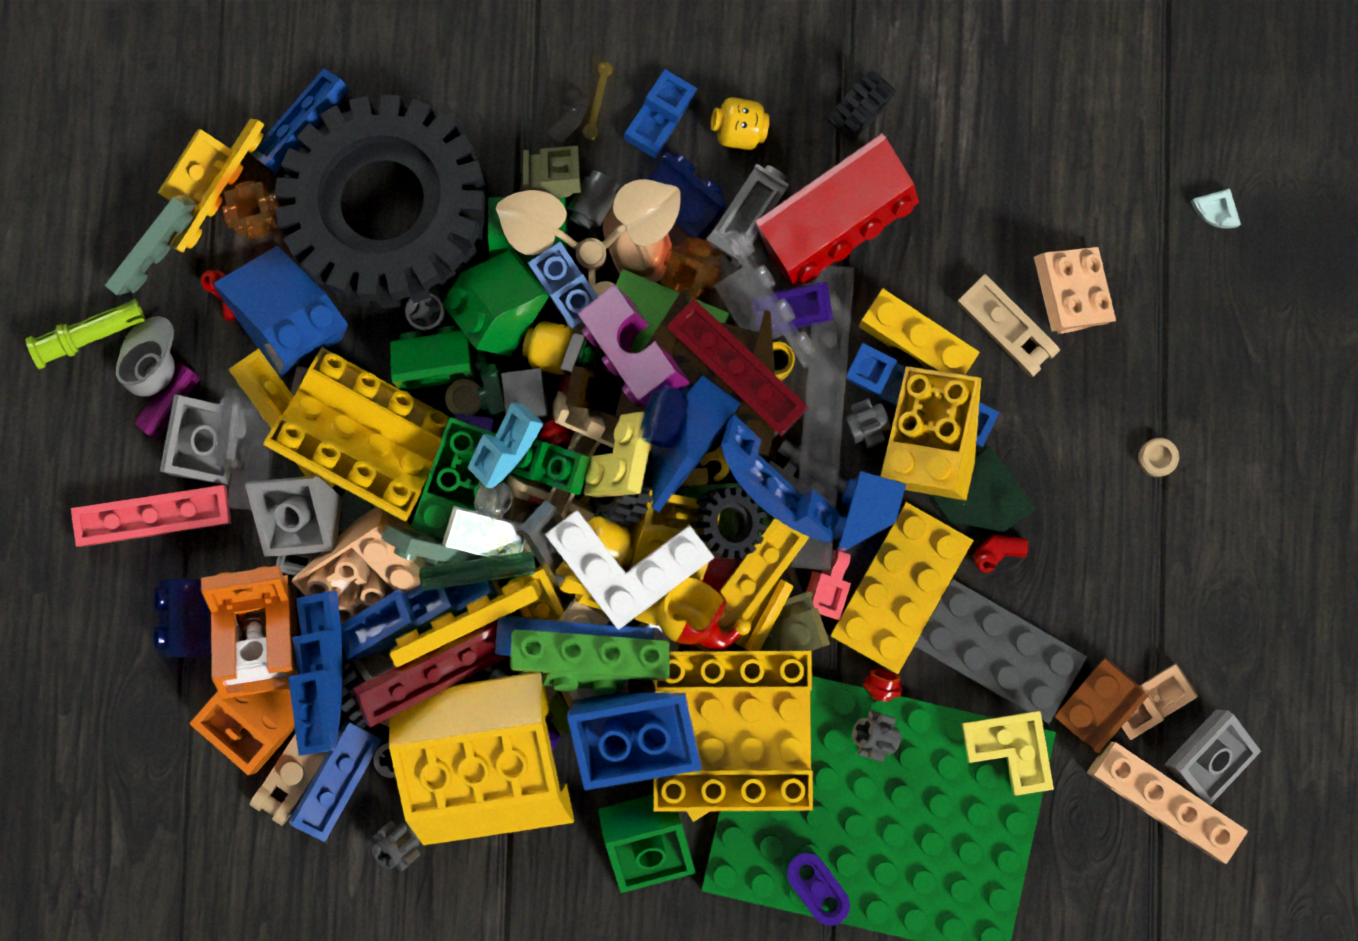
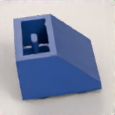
M862 471L855 477V480L849 478L841 499V504L847 505L844 517H838L832 540L837 542L835 551L844 552L894 524L906 484Z

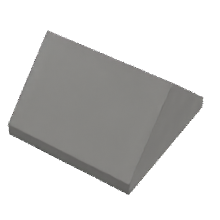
M174 395L160 471L172 476L229 485L243 410Z
M315 475L252 481L245 484L264 557L334 550L337 544L343 497L320 477Z
M1216 709L1171 756L1164 766L1195 796L1211 805L1261 751L1234 714L1228 710Z

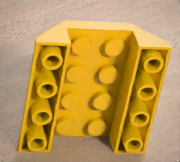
M321 347L296 394L283 415L279 416L263 445L406 522L428 477L449 416Z
M811 651L669 652V677L666 681L653 680L656 693H686L702 770L654 778V811L813 810V770H811L810 731Z
M543 672L452 685L390 717L389 749L405 821L423 845L574 822L567 783L559 784L545 721V716L551 707L546 686H543Z

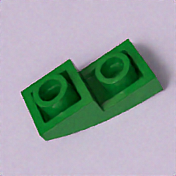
M535 438L528 451L511 473L580 495L592 457Z

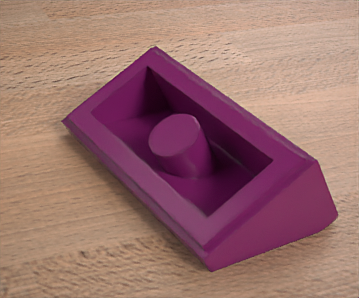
M177 362L175 364V375L171 383L165 389L153 395L136 420V426L147 435L156 439L160 438L169 425L174 395L188 397L201 379L200 375L182 363Z

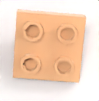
M1098 247L1047 252L1034 257L1052 332L1057 331V334L1068 333L1116 321Z

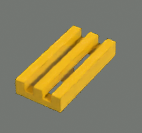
M778 579L748 619L751 624L749 633L740 635L734 643L748 651H760L794 586L782 579Z

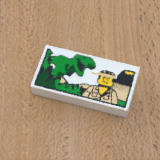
M454 506L442 543L445 547L519 564L526 540L519 530L523 523Z

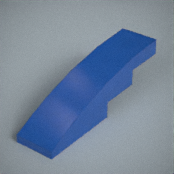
M477 559L448 578L438 574L408 593L398 589L342 623V647L347 660L353 662L390 649L397 645L395 639L414 629H417L418 633L421 634L433 628L431 625L433 620L449 612H452L454 617L468 611L466 607L468 603L487 595L489 600L497 597L498 594L486 563Z
M327 591L296 598L301 635L292 637L297 675L289 676L288 680L299 756L336 750L343 675L342 635L337 591Z

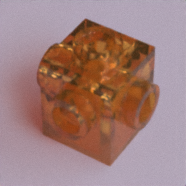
M243 182L234 186L232 190L224 191L227 205L222 206L226 224L228 228H233L241 237L247 236V239L262 238L270 234L269 229L278 227L275 209L280 208L279 202L275 197V192L269 193V190L262 182ZM260 208V214L249 216L252 209Z
M688 237L680 245H673L670 248L664 261L666 270L661 284L677 292H681L682 289L688 290L691 295L690 298L696 299L708 287L713 289L722 272V268L718 266L722 253L713 249V246L706 240Z

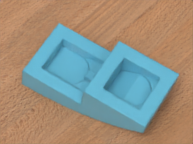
M511 402L496 436L482 435L468 465V469L485 487L494 488L523 458L538 435L543 423L525 405Z

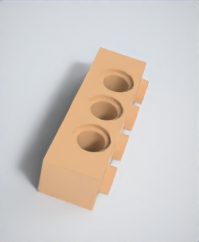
M1108 741L1087 771V774L1219 862L1228 863L1248 832L1116 742Z

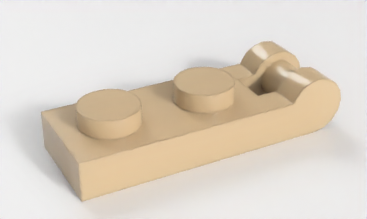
M986 274L957 301V304L1031 378L1041 370L1040 365L1047 358L1052 359L1060 351L1059 347ZM1029 338L1037 346L1030 354L1021 347Z
M295 734L262 786L253 796L249 805L258 811L261 809L265 810L273 816L272 820L283 826L303 797L328 751L299 756ZM276 787L288 793L283 803L271 796Z

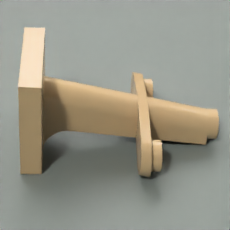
M558 391L552 403L555 422L574 430L567 449L591 457L601 443L614 448V431L619 418L604 411L565 405L567 395ZM511 473L507 480L509 484L507 491L523 500H529L531 495L544 499V501L556 506L563 520L568 510L574 512L577 509L586 521L595 517V513H592L591 510L592 506L574 498L575 494L544 485ZM525 542L524 549L534 554L528 543Z

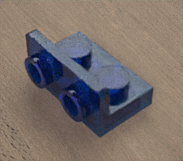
M667 151L662 157L660 165L646 180L673 185L680 190V209L674 224L693 241H696L725 208V200L722 198L724 192L710 179L707 178L703 182L693 173L695 167L684 156L678 154L674 157Z
M201 579L160 580V587H157L154 592V607L156 611H159V626L155 627L153 635L154 648L159 649V657H212L211 611L201 591Z

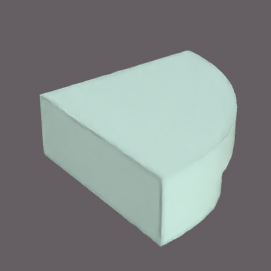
M1230 189L1191 200L1194 210L1205 222L1219 228H1236L1241 225Z

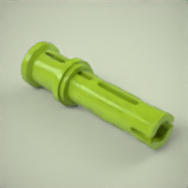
M133 299L121 306L71 326L59 324L56 326L55 331L38 338L33 336L25 338L26 344L34 363L40 370L45 368L46 363L66 354L72 357L76 355V352H79L80 347L144 322L145 317L138 301Z

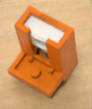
M263 566L254 570L220 573L216 576L201 578V591L211 611L212 680L221 699L288 689V677L297 675L292 637L298 636L296 595L288 575L282 574L280 566Z

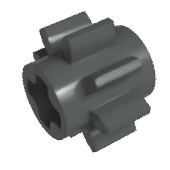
M869 398L851 406L853 414L845 417V422L853 442L856 444L864 441L866 448L883 443L885 441L883 433L891 430V425L883 405L880 403L872 406Z
M869 711L868 718L858 720L852 731V740L859 746L857 754L884 762L885 754L895 753L901 741V733L894 726L896 718L875 711Z
M390 820L372 836V840L376 843L372 848L373 856L386 869H392L397 866L399 871L402 872L421 855L416 849L420 845V840L406 823H400L396 826Z

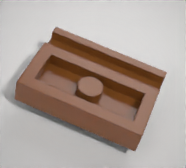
M1105 657L1054 717L1083 742L1088 743L1096 753H1099L1147 699L1150 693L1143 690L1131 677Z

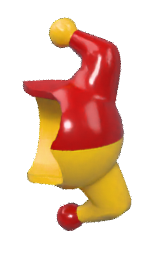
M689 576L634 618L639 622L660 626L664 634L674 642L686 645L699 643L715 651H726L740 635H746L751 630L750 622L744 618L739 619L735 623V627L726 631L721 630L718 623L727 604L726 598L715 587L693 576Z

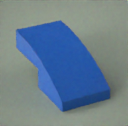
M665 69L646 96L643 107L624 133L623 140L656 159L689 106L697 88Z

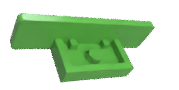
M514 630L511 634L510 668L516 671L543 672V686H554V689L560 692H572L578 688L593 689V692L597 694L609 695L621 691L629 678L666 681L669 677V642L664 640Z

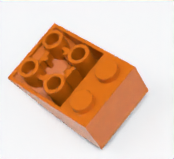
M290 688L221 699L217 691L189 724L247 775L255 774L295 729Z

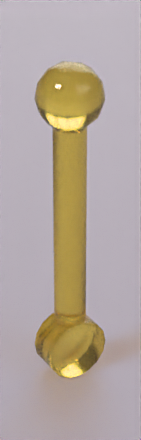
M603 62L598 67L600 78L589 124H586L583 128L584 137L589 140L595 139L598 135L596 127L607 77L613 72V67L608 62Z

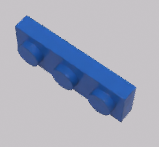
M323 69L264 136L258 147L250 154L259 163L276 174L282 168L281 163L288 149L296 151L301 145L297 139L301 131L309 123L318 129L319 123L323 120L320 114L336 105L338 107L342 102L343 96L350 88L340 78Z
M346 719L338 733L336 750L327 752L289 820L290 825L325 842L380 745L382 738L364 728L361 729L355 723Z

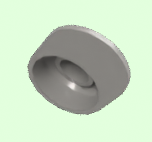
M159 316L145 319L144 322H140L133 327L123 341L116 365V377L122 386L134 395L151 396L157 394L171 383L175 375V363L170 354L174 328L169 320Z

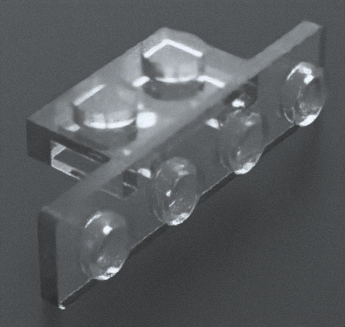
M735 227L724 233V237L743 268L719 281L714 287L737 325L741 328L759 332L764 311H770L773 340L783 334L804 368L807 367L814 360L811 354L815 352L812 341L804 331L801 333L797 331L791 321L795 318L792 308L784 298L779 300L772 289L775 281L765 265L759 267L751 253L755 252V248L744 231L738 233Z
M225 388L224 398L219 405V417L221 419L220 436L216 439L214 453L217 458L216 466L232 469L228 506L234 509L252 510L245 484L252 481L270 480L273 450L264 446L263 443L271 428L261 417L259 411L242 388L241 390Z

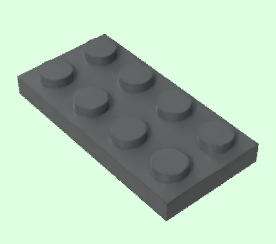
M951 579L914 645L915 648L1026 712L1040 711L1042 721L1050 724L1087 656L953 579Z

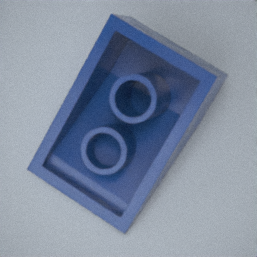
M278 246L213 284L279 377L284 376L297 368V366L316 356L321 347L327 349L341 341L348 327L347 322L327 294Z
M704 376L693 387L687 384L681 389L673 401L678 408L674 413L668 410L656 427L661 434L652 446V508L657 512L662 509L704 458L728 423L729 418L733 416L741 404Z
M685 692L614 693L572 701L567 718L584 790L702 770Z

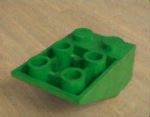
M449 417L410 528L444 539L454 506L498 517L509 486L507 480L511 472L494 488H487L468 469V465L482 435L496 436L497 433Z

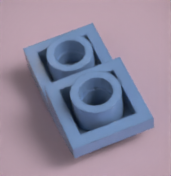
M559 242L527 264L550 295L549 297L569 326L573 328L582 322L578 313L598 298V296L562 243Z

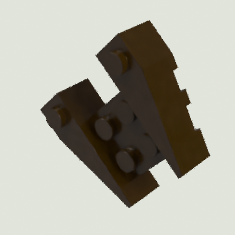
M682 289L644 350L652 343H658L673 357L690 381L688 385L693 387L704 376L741 404L737 408L739 409L737 417L761 439L758 454L769 457L775 430L667 328L668 324L689 303L691 295L688 290ZM764 311L759 332L721 323L775 374L770 311ZM622 390L615 416L620 419V415L645 412L655 416L653 428H656L662 405L654 412L642 403L636 406Z

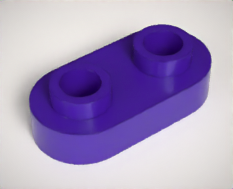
M802 852L795 855L788 863L787 877L791 886L814 918L828 926L837 925L844 921L850 910V901L819 856L813 853ZM803 865L813 867L814 873L811 878L803 879L799 876V869ZM827 897H833L837 901L836 908L832 911H826L822 908V902Z

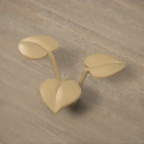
M635 180L624 185L616 194L613 204L614 215L623 224L618 226L603 242L595 238H587L578 243L559 230L566 220V209L559 199L544 191L528 190L514 193L501 200L496 206V211L506 239L520 253L531 256L542 254L553 246L555 236L576 250L577 262L581 268L588 271V282L599 297L614 285V283L608 281L596 284L595 280L596 271L602 268L606 262V249L626 230L631 241L639 246L652 245L662 240L671 230L678 216L680 190L676 186L652 180ZM582 321L573 327L575 334L584 335L582 329L586 325Z

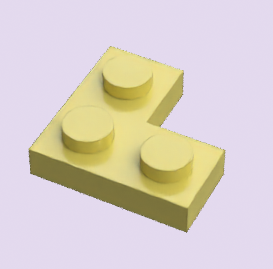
M645 412L620 415L619 422L614 431L615 444L613 453L591 456L592 458L585 477V495L603 498L640 494L655 416Z
M1040 711L961 723L967 761L971 763L1006 757L1013 795L1054 789Z

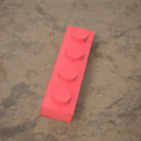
M225 485L71 508L76 547L232 524L227 487Z

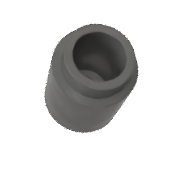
M593 170L589 177H584L580 184L581 192L574 194L567 207L572 213L570 220L587 230H590L592 225L596 227L601 226L614 203L615 192L619 187V184L610 177Z

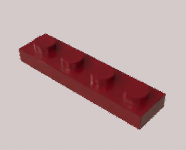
M694 298L668 324L667 328L781 437L809 409L808 405Z
M494 621L353 688L366 724L372 727L507 658L508 656L495 654L497 624Z

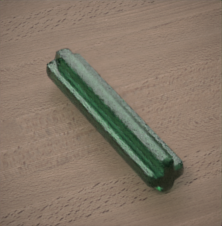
M531 551L422 567L419 569V581L422 589L426 591L530 575L536 571L535 557Z

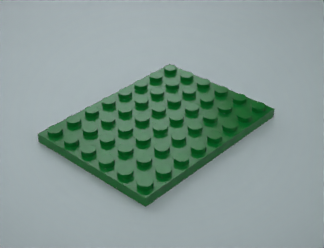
M812 676L810 731L811 770H813V810L719 811L702 891L814 917L791 886L787 877V866L790 860L799 853L810 852L821 858L849 898L850 910L848 916L841 924L914 941H1011L1043 791L1013 795L1006 757L971 763L967 761L961 723L991 719L993 717L901 696L892 698L891 701H880L872 698L869 695L870 692L865 688ZM869 711H875L896 718L894 726L901 733L898 749L893 754H885L884 762L858 755L857 750L859 746L852 740L854 725L861 718H868ZM1044 729L1050 762L1056 732ZM803 865L799 869V876L803 879L811 878L814 873L813 867L810 865ZM827 897L822 902V908L826 911L834 910L837 905V901L833 897Z

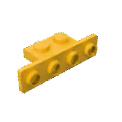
M250 119L231 149L203 130L198 129L158 191V194L169 201L174 196L186 195L197 204L191 212V215L194 217L192 222L181 234H176L170 244L172 248L184 252L186 247L191 249L197 243L202 234V229L199 227L207 215L209 217L213 216L220 207L223 198L219 195L227 183L232 185L239 177L243 169L240 162L247 151L252 153L260 144L263 138V133L260 131L264 123L258 119Z

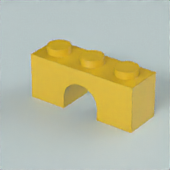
M885 289L881 290L858 326L888 347L895 346L911 355L922 364V369L965 375L980 353Z

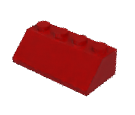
M880 134L756 220L755 223L770 259L792 287L797 288L803 283H809L816 279L822 270L835 261L838 262L845 259L852 249L865 240L875 238L885 226L895 219L908 215L914 206L919 203L912 179L887 138Z

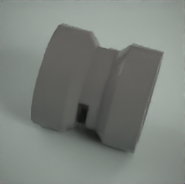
M430 293V298L415 304L410 298L405 308L406 318L415 332H422L424 336L437 334V329L445 326L447 318L443 304L432 293Z

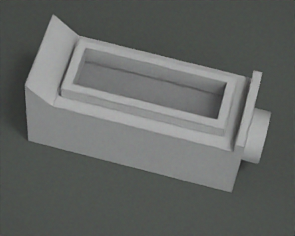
M756 164L725 214L706 239V247L712 251L715 247L730 256L732 264L738 267L760 234L755 221L777 207L788 192L789 184L784 181L786 179L785 175L770 165H767L764 169Z

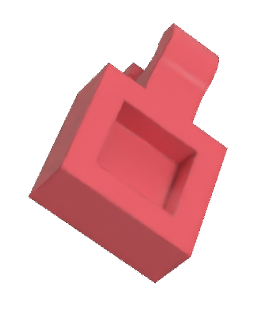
M824 547L820 555L822 573L812 571L806 592L812 591L813 597L811 599L814 607L818 608L820 615L840 620L851 583L842 580L850 562V554Z

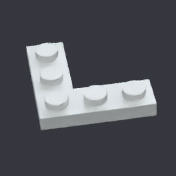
M578 509L545 534L618 630L714 558L690 524L627 572L624 571Z

